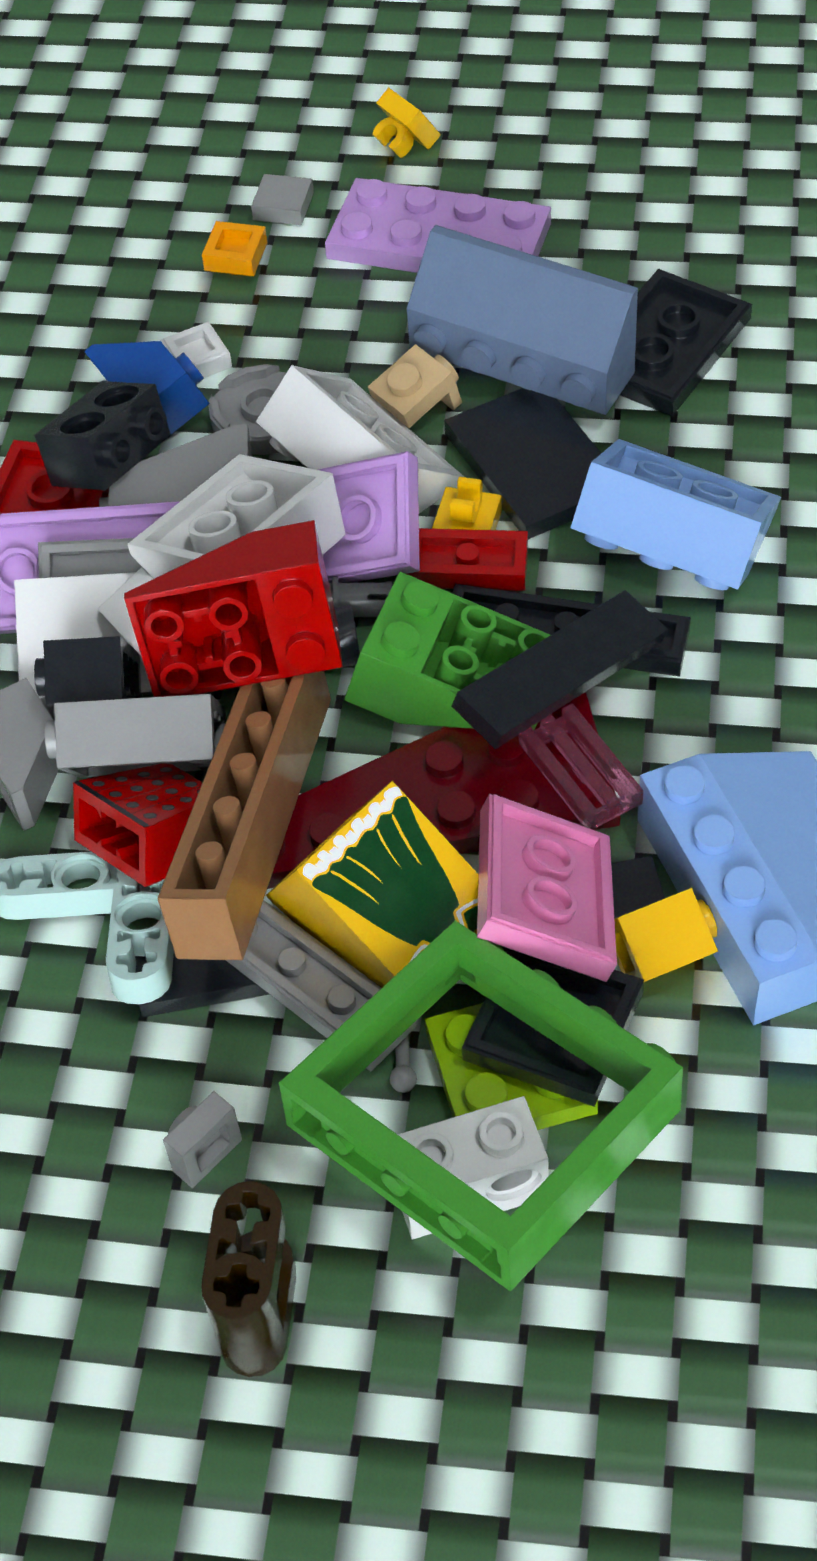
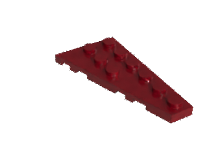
M586 692L539 721L534 732H522L496 750L475 729L443 727L300 794L267 889L274 888L354 812L391 781L402 790L459 854L479 851L480 810L489 794L498 795L592 830L620 826L621 809Z

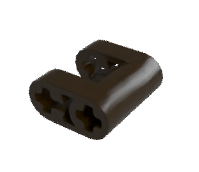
M254 1181L239 1182L227 1188L218 1198L213 1210L201 1283L202 1297L221 1355L230 1369L236 1374L247 1377L263 1376L274 1370L283 1360L288 1343L296 1285V1265L292 1249L285 1239V1218L281 1202L275 1191L265 1184ZM247 1209H260L262 1221L256 1222L252 1231L241 1236L237 1221L244 1220ZM265 1258V1263H263L259 1259Z

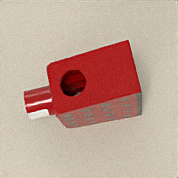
M165 763L73 782L74 840L144 887L153 885L166 878L203 782L176 766Z

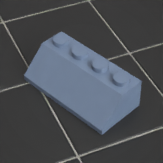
M435 225L429 233L407 305L409 347L411 348L416 344L433 358L436 355H441L451 364L607 415L635 373L638 288Z

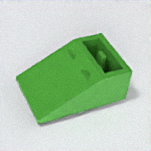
M399 572L360 652L344 700L399 724L474 729L451 707L457 692L549 637L550 634L403 572ZM537 723L524 732H534Z

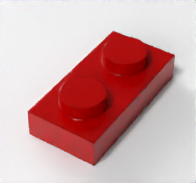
M419 528L420 571L406 574L441 589H454L456 583L498 590L525 591L528 531Z

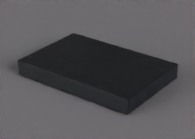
M657 269L638 292L635 373L620 395L673 416L749 322L752 304Z
M521 388L444 420L445 435L478 478L482 480L488 491L492 494L502 495V509L519 531H528V539L573 521L591 461L599 456L601 452L556 398Z

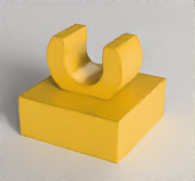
M389 87L376 102L388 118L381 120L376 125L373 136L383 146H386L392 137L396 135L389 144V148L399 158H403L410 152L414 140L429 150L441 136L439 131L418 108Z
M460 476L457 481L458 488L445 487L432 529L496 530L502 512V495L483 492V483L480 479Z

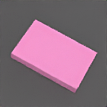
M489 794L480 810L477 938L607 982L617 966L610 837L604 833L498 795Z

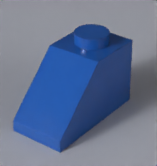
M161 341L92 344L84 351L109 382L155 384L166 415L170 434H173L210 404L196 386L204 379L199 370L184 352L177 358H174Z

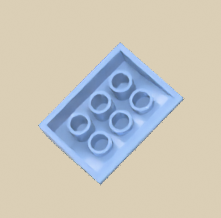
M812 752L697 754L641 774L637 820L678 893L692 888L696 899H702L710 908L717 925V936L713 940L718 952L713 955L752 1025L754 1026L817 1002V760Z

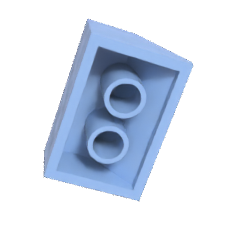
M618 439L591 461L570 528L584 533L585 540L597 547L615 550L620 546L639 553V559L654 568L671 570L674 566L694 573L695 580L706 587L716 590H727L729 587L738 590L749 575L781 497Z

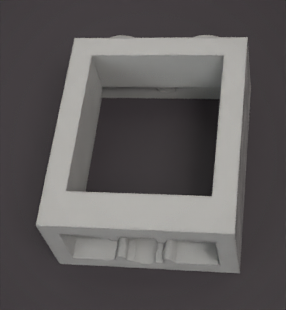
M211 694L54 703L55 720L46 721L45 745L48 758H56L57 769L79 778L97 777L161 763L172 764L184 772L207 771L226 724L225 707Z

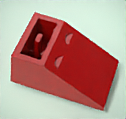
M314 520L250 532L124 593L126 607L154 697L196 695L343 667L338 622Z

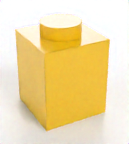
M692 888L614 919L618 966L621 972L644 979V982L718 952L713 940L717 936V925L714 916L702 899H696Z

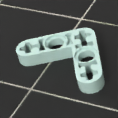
M91 851L19 856L0 862V917L23 920L111 913L106 965L112 993L115 997L127 1004H144L162 997L170 987L174 949L157 899L165 879L150 885L151 892H140V886H142L140 883ZM94 878L98 880L95 884L81 889H70L67 887L70 883L80 879ZM52 884L53 887L48 888L47 885ZM155 918L159 920L156 925L141 930L127 928L131 922L137 919ZM135 956H146L147 963L143 965L142 972L135 973Z

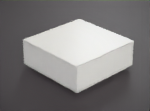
M209 322L160 340L174 358H177L184 352L204 378L232 368L230 352Z

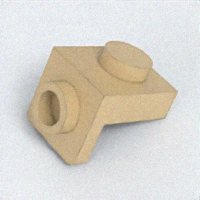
M416 344L368 386L371 397L407 428L416 423L440 400L452 410H455L462 404L456 385L459 376L454 367L443 356L436 355L433 358Z

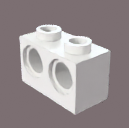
M525 1096L398 1134L503 1211L521 1206L549 1176V1159ZM403 1212L412 1240L432 1234Z

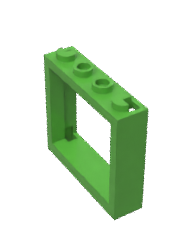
M455 920L279 1082L286 1125L511 1292L681 1111L683 1067L676 1063L669 1052L661 1046L643 1042L617 1025L612 1016L602 1008L584 1004L561 989L558 983L546 972L530 969L505 953L500 945L477 938L476 933ZM459 980L629 1091L620 1103L511 1216L340 1093Z

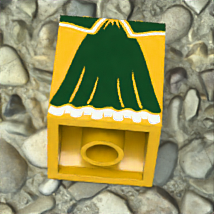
M393 781L354 812L266 894L267 898L302 929L381 988L455 920L477 934L479 874Z

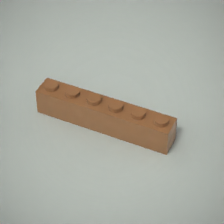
M324 671L240 686L157 898L177 959H244L331 701Z

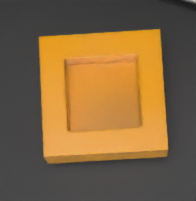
M216 221L202 252L204 271L254 277L267 245L265 226Z

